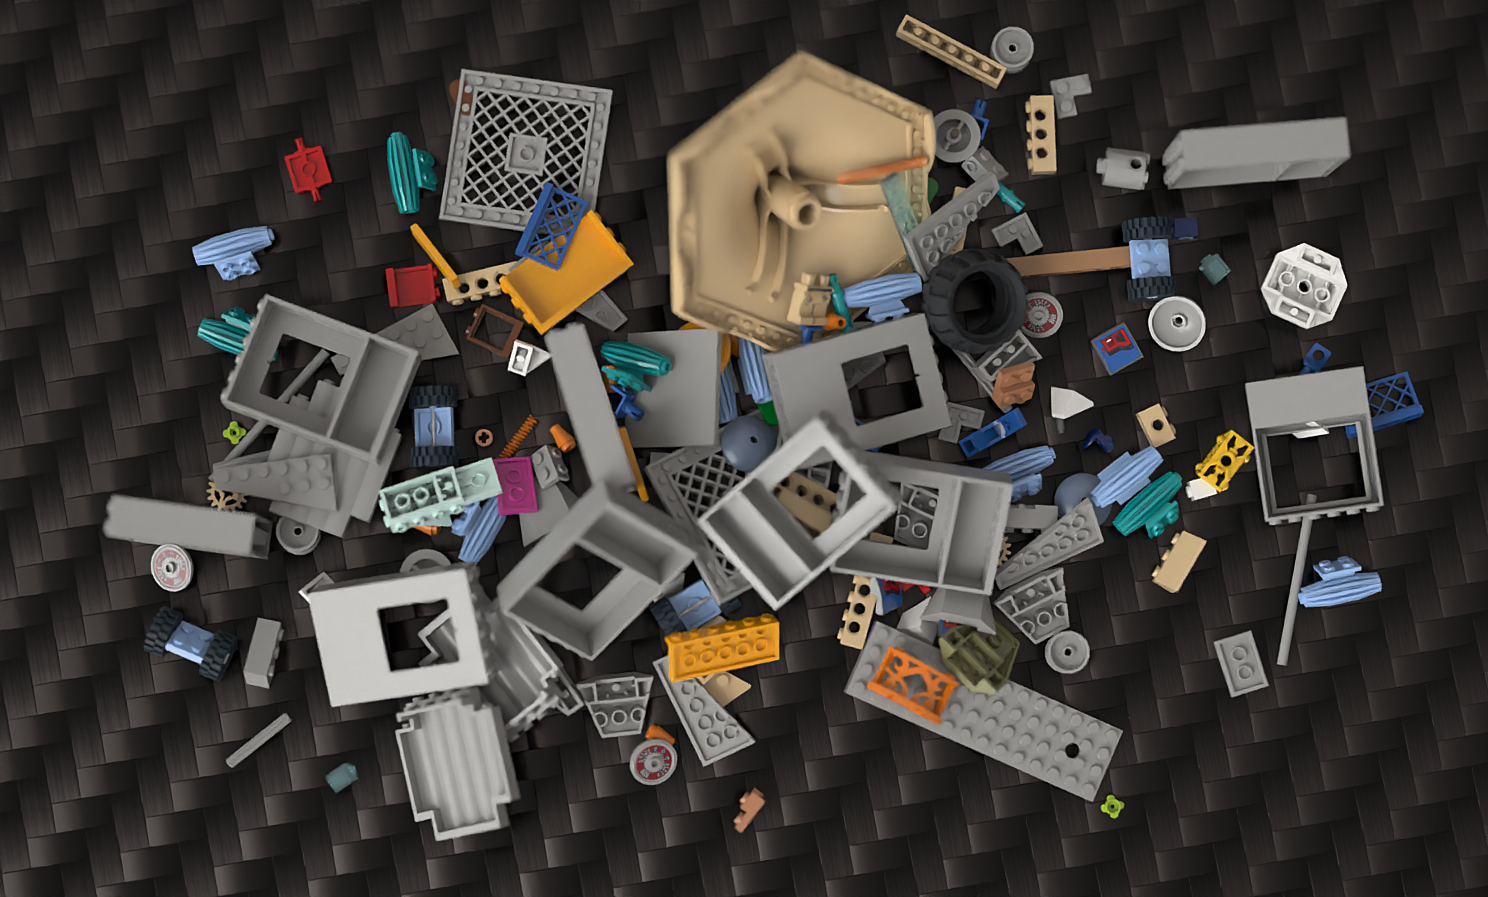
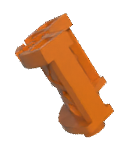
M888 646V652L873 681H869L867 688L897 704L899 703L908 710L939 726L942 718H940L954 689L960 685L954 681L955 676L947 672L942 674L906 654L907 651L899 646H896L895 649ZM894 657L900 658L903 662L901 666H897L894 663V667L898 671L897 673L889 669ZM909 662H911V663H913V664H915V665H917V666H919V667L908 668V667H909ZM886 672L891 676L881 684ZM928 672L937 677L932 680ZM921 673L928 693L920 692L913 695L910 700L906 699L908 690L901 678ZM898 681L901 684V692L895 691V686L899 685L894 682ZM940 681L946 683L944 689L938 687ZM943 689L940 696L935 695L934 691H941ZM919 697H928V700L924 699V703L922 705L918 703Z

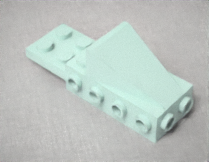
M487 458L457 469L451 466L379 490L381 496L379 504L381 510L386 513V516L383 517L386 527H391L392 532L396 533L404 532L414 526H452L450 514H458L467 509L466 505L502 494L503 492L492 458Z

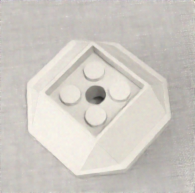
M1305 243L1277 253L1261 287L1271 313L1305 329L1331 321L1347 288L1340 260ZM1300 283L1307 285V292H1302L1299 289Z

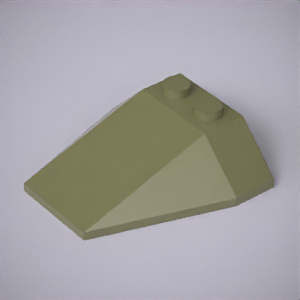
M994 616L996 635L977 631V627L963 624L950 628L939 639L943 664L970 691L996 694L1007 683L1020 642Z

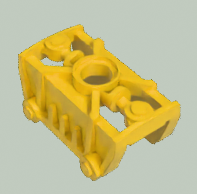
M1232 430L1224 435H1219L1216 445L1202 463L1200 462L1195 466L1196 475L1218 492L1228 489V482L1240 466L1250 460L1249 455L1254 449L1250 443ZM1234 435L1236 437L1234 448L1230 447L1228 450L1227 443ZM1245 445L1248 446L1239 457H1236L1238 448H1242ZM1223 456L1231 458L1229 466L1222 465L1221 458ZM1216 465L1214 474H1210L1207 477L1203 475L1210 466ZM1225 472L1223 479L1216 485L1218 474Z

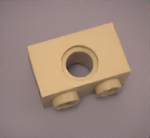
M1157 404L1136 414L1150 446L1156 448L1175 439L1176 431L1173 425L1169 424L1166 419L1168 414L1164 406L1161 407L1160 404ZM1154 421L1161 422L1162 428L1160 431L1153 428Z

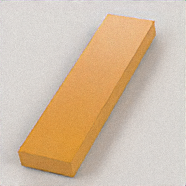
M415 223L410 226L413 236L453 288L457 289L460 287L458 276L418 224Z
M624 425L620 426L618 431L641 501H648L649 497L626 427Z

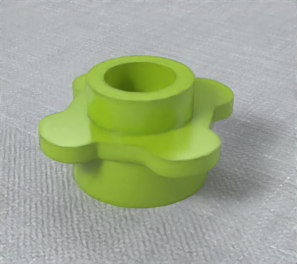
M235 421L231 422L230 427L223 431V436L228 437L232 444H238L239 440L246 435V430L240 428Z
M1113 795L1107 796L1106 803L1101 805V810L1109 813L1111 818L1118 817V813L1124 808V803L1116 800Z

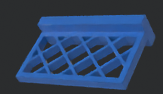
M546 182L515 254L558 271L588 201L553 187V184ZM554 193L561 195L564 203L555 206L552 200ZM577 202L582 204L580 211L572 213L569 204ZM566 205L570 215L560 218L556 209ZM554 210L557 219L547 223L544 216L545 213ZM571 218L574 224L573 228L564 230L561 221ZM558 222L562 232L552 235L549 225ZM546 227L549 237L540 240L537 231ZM564 235L565 245L557 248L554 238ZM551 239L555 249L544 252L541 243ZM538 244L542 252L541 254L535 256L528 253L531 246ZM556 252L559 258L557 264L549 262L546 255Z
M1407 371L1365 384L1366 391L1372 393L1368 399V405L1378 410L1376 416L1371 418L1372 432L1421 417L1424 413L1422 405H1419ZM1404 377L1406 382L1404 390L1394 386L1397 379ZM1384 384L1390 387L1386 396L1375 391L1378 385ZM1391 389L1402 393L1398 402L1388 397ZM1373 394L1384 399L1380 407L1370 403ZM1406 395L1412 398L1414 405L1406 406L1400 402L1403 396ZM1386 400L1396 405L1394 411L1388 412L1382 409ZM1356 424L1345 426L1348 439L1357 436Z

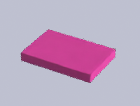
M531 457L492 459L503 492L496 495L499 516L538 512Z

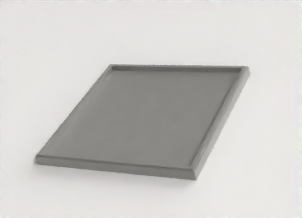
M713 329L628 334L629 343L651 348L667 356L672 364L670 372L665 374V376L643 374V383L652 388L651 392L645 390L638 392L632 389L631 386L627 388L637 395L633 404L645 412L644 415H641L643 418L638 422L628 414L625 417V427L632 448L718 446L722 332Z

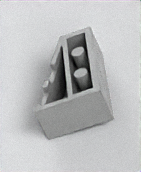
M1018 329L1016 336L1011 341L1003 342L1002 347L986 352L970 368L982 382H991L996 380L999 369L1029 361L1034 362L1042 359V357Z
M258 618L244 668L247 684L270 688L275 670V660L278 658L280 650L278 647L279 642L284 637L281 622Z

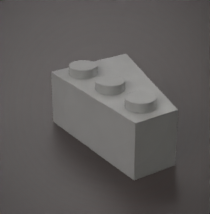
M1009 505L1004 532L1014 533V529H1022L1021 533H1033V530H1041V533H1043L1057 522L1058 506Z
M562 667L560 668L561 673L552 680L564 694L560 698L562 702L556 707L569 716L584 706L585 702L581 692Z

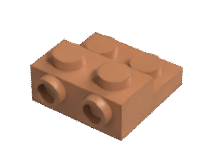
M1032 361L999 369L991 397L999 408H1008L1009 405L1014 403L1023 404L1032 398L1035 384L1031 380L1035 368Z
M756 788L750 793L746 792L740 800L742 803L741 808L746 811L745 813L740 812L734 820L736 823L735 828L740 832L744 830L765 802L763 799L764 794Z

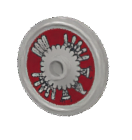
M1045 292L1027 294L1026 297L1029 301L1028 310H1026L1024 316L1025 322L1019 329L1024 334L1034 338H1044L1052 335L1058 330L1063 319V310L1059 301L1054 296Z
M165 544L154 552L151 560V570L156 582L168 591H179L187 587L193 577V563L187 551L179 545Z
M649 739L642 742L634 750L630 759V769L633 776L639 782L646 785L659 784L668 779L674 772L677 764V755L670 743L662 739Z

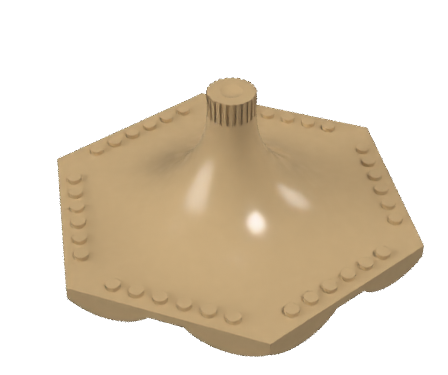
M803 52L795 55L670 155L673 311L704 327L723 333H730L752 341L770 351H776L800 344L802 328L796 323L787 320L792 296L796 289L794 284L795 282H801L803 272L816 276L817 273L825 275L836 273L842 289L864 280L891 274L917 273L903 236L931 216L927 201L928 172L934 161L936 145L935 127L931 111ZM922 155L927 160V166L921 167L920 165L916 169L913 167V169L902 170V172L900 170L896 172L895 170V173L892 172L890 174L888 172V175L884 174V176L881 174V176L875 177L874 175L870 179L868 177L864 179L863 177V180L860 179L858 181L856 179L852 183L850 181L841 185L838 183V175L843 172L871 168L872 166L903 161L904 159L921 157ZM830 298L826 312L836 314L832 298ZM869 307L847 308L852 323L856 317ZM824 328L823 330H815L812 340L844 331L841 329L827 331Z

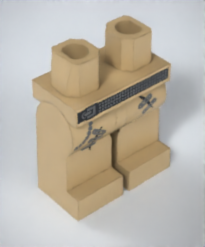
M803 272L801 282H795L794 284L796 289L792 296L787 320L799 325L827 326L829 318L825 317L827 304L830 302V293L832 294L833 288L828 286L830 276L822 273H817L816 276Z

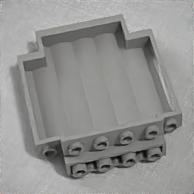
M324 379L323 382L318 381L310 402L308 397L298 394L297 397H291L289 405L326 418L339 387L334 386L335 383ZM394 428L381 463L376 465L279 429L267 462L330 454L337 512L276 500L272 501L269 511L344 538L352 517L368 523L371 522L380 498L379 490H382L402 440V435L399 434L398 429Z
M483 591L482 601L487 608L486 621L491 627V634L489 635L491 642L494 643L495 652L493 655L494 660L498 662L499 670L489 683L473 685L472 688L478 687L482 706L493 704V707H500L507 741L509 740L512 743L520 736L518 733L522 729L527 731L534 725L532 723L534 719H542L548 714L546 710L550 706L554 709L562 702L560 698L564 694L552 679L561 673L560 668L564 665L539 633H536L527 625L520 624L516 619L505 616L501 611L499 597L491 602ZM449 608L418 633L419 637L431 651L427 657L418 663L420 667L460 661L454 633L458 629L453 628ZM440 690L439 692L445 695L444 691L446 690Z
M460 687L461 691L458 692L454 688L444 691L445 695L441 696L440 692L428 695L429 699H424V696L413 698V703L406 704L407 708H403L404 712L397 714L398 722L408 719L410 721L409 724L402 725L403 729L396 730L395 732L415 821L431 818L436 841L509 825L504 802L520 798L500 707H493V704L482 706L478 687Z

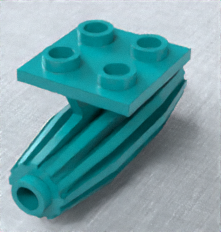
M402 132L392 133L391 137L388 138V167L392 191L400 213H414L419 211V187L432 191L436 190L437 178L433 173L432 167L434 159L429 152L417 148L411 150L407 136L402 135Z
M230 308L221 316L226 319V322L204 318L200 324L198 336L218 348L238 355L239 352L242 353L245 347L243 345L244 338L247 334H250L252 329L250 327L251 321L254 316L257 317V314L249 315L244 313L245 310L241 308ZM276 350L275 355L273 357L274 361L277 358L279 350Z
M606 341L600 350L602 359L617 366L615 370L602 367L601 370L608 374L607 378L618 381L617 384L621 387L628 388V386H631L632 389L638 392L643 390L651 392L652 390L651 387L643 383V374L665 376L672 367L671 360L667 356L651 348L629 342Z
M1169 471L1151 482L1126 504L1112 522L1113 525L1124 536H1127L1144 524L1151 539L1154 536L1158 537L1161 535L1167 524H1172L1179 518L1178 503L1174 501L1171 504L1169 501L1182 486L1181 481L1183 479L1177 472L1172 473Z

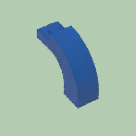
M1016 408L960 440L959 444L967 458H970L1027 425V422L1019 408Z

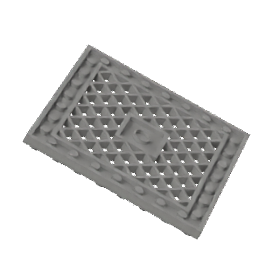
M462 69L439 219L525 231L533 213L532 211L537 204L533 193L540 188L543 190L545 183L551 180L562 191L565 186L571 183L576 189L572 195L576 196L578 194L577 197L588 201L581 218L587 215L590 210L595 213L613 91ZM464 81L467 83L465 91L473 96L471 114L469 116L462 115L459 112ZM491 94H498L502 96L495 100ZM488 95L493 103L484 108L480 100ZM509 96L519 97L521 99L514 103ZM507 98L512 105L503 111L498 103ZM529 99L540 101L533 106ZM526 101L531 108L522 114L517 106ZM548 102H554L559 104L551 108ZM544 103L549 111L541 116L536 108ZM468 104L462 106V110L465 112L470 109ZM478 104L482 111L475 115V107ZM566 104L575 105L577 107L570 111ZM496 106L501 113L492 119L488 111ZM563 106L568 114L560 119L555 111ZM585 107L591 108L590 113L587 111ZM515 108L520 116L511 122L506 114ZM582 108L587 116L578 121L573 114ZM534 111L538 119L530 124L525 117ZM486 114L490 121L482 127L477 119ZM553 114L557 122L549 127L544 119ZM504 116L509 124L500 129L495 122ZM571 116L576 124L567 129L563 122ZM523 119L528 127L519 132L514 125ZM589 120L588 129L586 132L582 124ZM475 122L476 125L479 127V130L472 134L473 125ZM542 122L546 130L538 135L533 127ZM493 124L498 132L489 137L485 130ZM561 125L566 132L557 138L552 130ZM512 127L517 134L510 133L508 140L504 132ZM579 127L584 135L576 140L571 132ZM531 130L535 136H528L524 134ZM483 133L488 140L478 145L474 138ZM547 133H550L555 139L549 144L548 138H542ZM501 135L506 143L497 148L493 140ZM569 135L573 143L565 148L560 140ZM586 138L585 149L583 150L579 143ZM472 140V142L475 144L477 148L470 152V145ZM491 143L495 151L487 156L482 148ZM558 143L562 151L554 156L549 148ZM508 146L507 156L505 158L501 151ZM577 146L581 154L573 159L568 151ZM480 151L484 159L476 164L471 156ZM547 151L548 154L552 157V159L545 163ZM499 154L503 162L495 167L490 159ZM566 154L571 161L562 167L557 159ZM583 157L581 169L576 162ZM469 159L474 166L467 171ZM555 161L560 169L551 175L546 167ZM488 162L493 169L484 175L479 167ZM574 164L579 172L570 178L565 170ZM505 165L504 171L510 173L502 177L498 170ZM477 169L482 177L473 183L468 175ZM544 170L549 177L541 183L536 176L543 177ZM496 172L501 180L492 186L487 178ZM563 172L568 180L559 185L554 178ZM517 173L526 174L529 176L521 180ZM515 175L519 183L511 188L506 180ZM580 176V183L578 188L576 184L573 182V180ZM466 178L471 185L464 190ZM534 178L538 186L530 191L525 183ZM485 180L490 188L481 194L476 186ZM504 183L508 191L500 196L495 188ZM523 186L527 194L519 199L514 191ZM474 188L479 196L470 202L465 194ZM493 191L498 199L489 204L484 197ZM512 194L517 201L508 207L503 199ZM530 196L536 204L527 210L522 202ZM464 197L468 203H463L462 198ZM482 199L487 206L475 203ZM501 201L505 208H498L493 206H495L497 203ZM570 203L573 208L571 210L572 213L580 211L582 204L576 203L575 207L573 203ZM520 204L524 211L512 209ZM560 208L556 209L562 217L570 215L569 213L565 215ZM554 210L545 213L544 216L547 223L557 219L556 216L550 215ZM571 218L561 221L564 230L573 225ZM558 222L549 225L551 233L557 234L562 232ZM546 227L537 231L539 234L549 235Z
M759 409L748 414L763 420ZM779 424L777 426H770L777 441L780 430ZM726 426L719 429L718 446L683 447L644 468L670 518L691 529L698 553L693 560L718 605L753 587L742 572H738V568L735 565L733 571L724 569L726 561H732L725 553L715 552L717 544L709 535H706L703 529H700L697 523L700 519L697 518L698 509L706 512L714 505V501L718 502L721 499L716 496L718 488L725 490V492L720 494L721 497H724L734 488L732 487L734 480L741 482L750 474V472H745L744 478L737 476V469L734 467L732 473L723 471L725 463L731 464L724 455L721 457L715 453L722 450L721 436ZM708 457L706 465L699 463ZM712 459L721 461L719 469L710 467ZM692 466L690 473L682 471ZM696 467L704 469L703 478L694 475ZM709 471L717 474L715 482L707 479ZM680 475L688 478L686 486L678 483ZM721 476L730 478L728 486L720 484ZM692 480L701 482L699 490L691 488ZM781 480L780 482L783 483V487H786V483ZM705 484L714 487L712 495L703 492ZM798 488L796 489L798 495H799V492L802 493V491H801L800 489H798ZM679 489L685 491L684 497L682 496ZM689 492L698 495L696 503L687 500ZM702 497L710 499L709 507L700 505ZM813 497L814 503L819 505V500ZM688 506L694 508L693 514ZM830 506V511L833 513L834 509ZM707 540L713 542L712 548L710 547ZM716 557L722 559L721 565H720V563L718 562V560H717Z

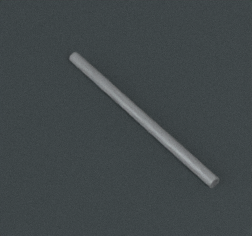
M322 348L277 400L287 404L291 397L296 394L330 354ZM258 421L223 461L239 458L268 424ZM213 472V473L208 477V479L211 480V481L214 483L215 480H214V478H213V477H214V472Z
M1307 494L1306 505L1315 504L1317 496ZM1308 516L1303 517L1277 661V664L1287 666L1299 599L1298 593H1300L1313 519L1308 520Z

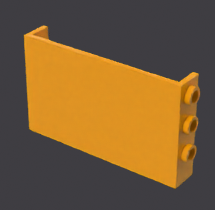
M590 210L587 215L580 219L558 271L528 258L506 276L503 275L499 280V286L505 294L509 293L513 298L511 299L513 305L524 312V319L528 324L532 323L541 336L633 266V262L625 253V247L620 242H616L613 238L614 233L609 227L605 228L602 224L603 220L597 212L594 213ZM564 235L554 239L557 248L566 243ZM552 241L543 247L544 252L555 249ZM540 249L539 251H537V252H536L535 254H533V255L536 256V255L541 254V253H542V252H541V249ZM556 252L546 255L549 262L557 264L559 258Z

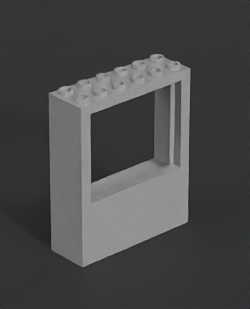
M1363 366L1245 384L1265 522H1269V525L1281 524V520L1288 519L1289 523L1301 521V517L1308 516V520L1321 518V514L1334 517L1339 516L1340 512L1347 511L1348 515L1360 513L1359 509L1366 508L1367 512L1377 511L1379 506H1383ZM1320 422L1324 426L1312 428L1306 423ZM1356 424L1366 496L1277 509L1267 437Z
M113 496V499L109 501L108 512H110V518L105 524L107 536L157 545L174 544L187 549L268 559L273 521L250 514Z

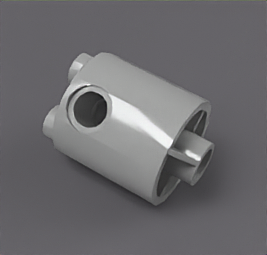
M1108 147L1105 158H1098L1096 173L1102 174V185L1135 190L1144 189L1145 183L1148 180L1146 168L1149 165L1150 154Z

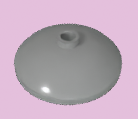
M1176 295L1163 298L1155 304L1149 315L1148 326L1153 339L1160 346L1171 351H1185L1193 348L1201 341L1206 330V318L1201 307L1196 302L1187 297ZM1181 317L1183 321L1178 322L1176 318Z

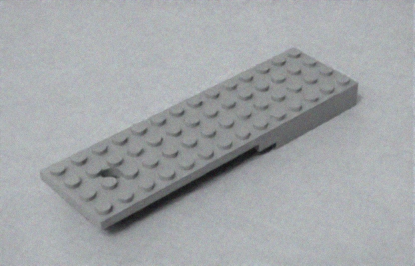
M874 621L844 689L845 693L1093 802L1121 737L1122 730L1010 680H1007V683L996 694L970 691L956 676L954 681L960 685L954 689L940 716L942 721L938 726L899 703L897 704L867 688L870 680L873 681L888 652V646L894 649L896 646L905 649L907 651L906 654L942 674L947 672L955 676L943 664L941 650ZM894 657L889 669L897 673L898 671L895 669L894 663L897 666H901L903 662L900 658ZM909 662V667H908V668L919 667V666H917V665H915V664ZM886 672L881 684L891 675ZM928 672L932 680L937 677ZM921 673L901 678L908 690L906 699L910 700L913 695L920 692L928 693ZM898 681L894 682L899 685L895 686V691L901 692V684ZM940 681L938 687L944 689L946 683ZM943 689L941 691H934L935 695L940 696ZM919 697L918 703L922 705L924 703V699L928 700V697ZM1071 743H1075L1079 748V753L1074 758H1069L1065 753L1066 746Z

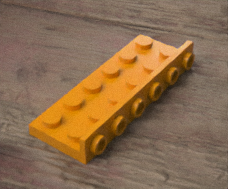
M766 613L758 617H746L743 620L727 621L724 624L709 625L700 629L694 628L681 633L674 632L671 635L665 636V641L669 645L670 681L677 682L779 660V621L772 614Z

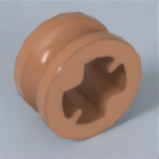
M481 429L476 433L475 439L480 446L486 447L492 443L493 435L489 430ZM482 433H486L487 436L489 435L486 443H482V440L479 441Z

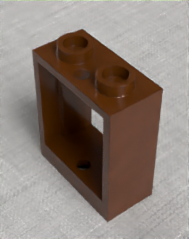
M482 304L474 312L473 317L475 320L473 324H469L466 329V339L510 359L514 342L519 340L525 324ZM486 313L514 325L503 350L474 338Z

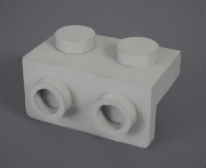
M984 147L976 150L962 164L965 171L975 181L979 180L989 171L995 173L998 182L1005 179L1008 175L1003 166Z
M544 445L530 456L541 489L545 490L559 480L567 482L570 479L567 467L561 458L560 450L549 445Z

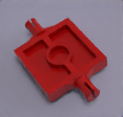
M303 138L296 139L298 151L284 157L295 193L311 191L314 201L321 200L319 188L333 183L322 146L306 148Z

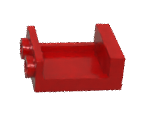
M432 263L410 268L386 269L389 301L392 309L438 303L437 298H440L439 286L436 287L435 285L438 273L437 268H433Z

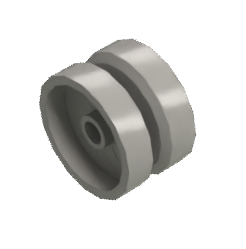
M1007 27L996 34L990 48L991 60L1007 68L1006 73L1021 71L1028 65L1034 52V43L1031 36L1025 30L1019 27Z
M282 516L276 526V536L279 543L288 552L294 555H305L312 552L318 546L321 540V530ZM302 530L300 535H296L295 532Z
M1061 631L1047 641L1045 658L1048 665L1055 671L1075 673L1087 664L1089 646L1080 634L1073 631ZM1067 648L1070 649L1069 652L1071 654L1069 656H1066L1064 654V651Z

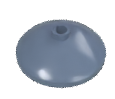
M750 415L737 417L729 422L722 432L721 449L723 455L734 468L740 471L752 472L776 451L777 440L772 428L758 417ZM751 438L755 439V444L750 441Z
M1086 473L1075 474L1065 479L1059 485L1054 497V506H1058L1059 519L1080 504L1082 498L1088 497L1090 500L1092 497L1091 492L1101 480L1094 475ZM1091 502L1099 526L1108 518L1112 503L1101 508L1100 506L1096 507Z

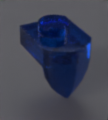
M1097 428L1088 435L1083 446L1085 449L1095 440L1107 453L1115 448L1113 445L1114 440L1108 434L1104 435Z

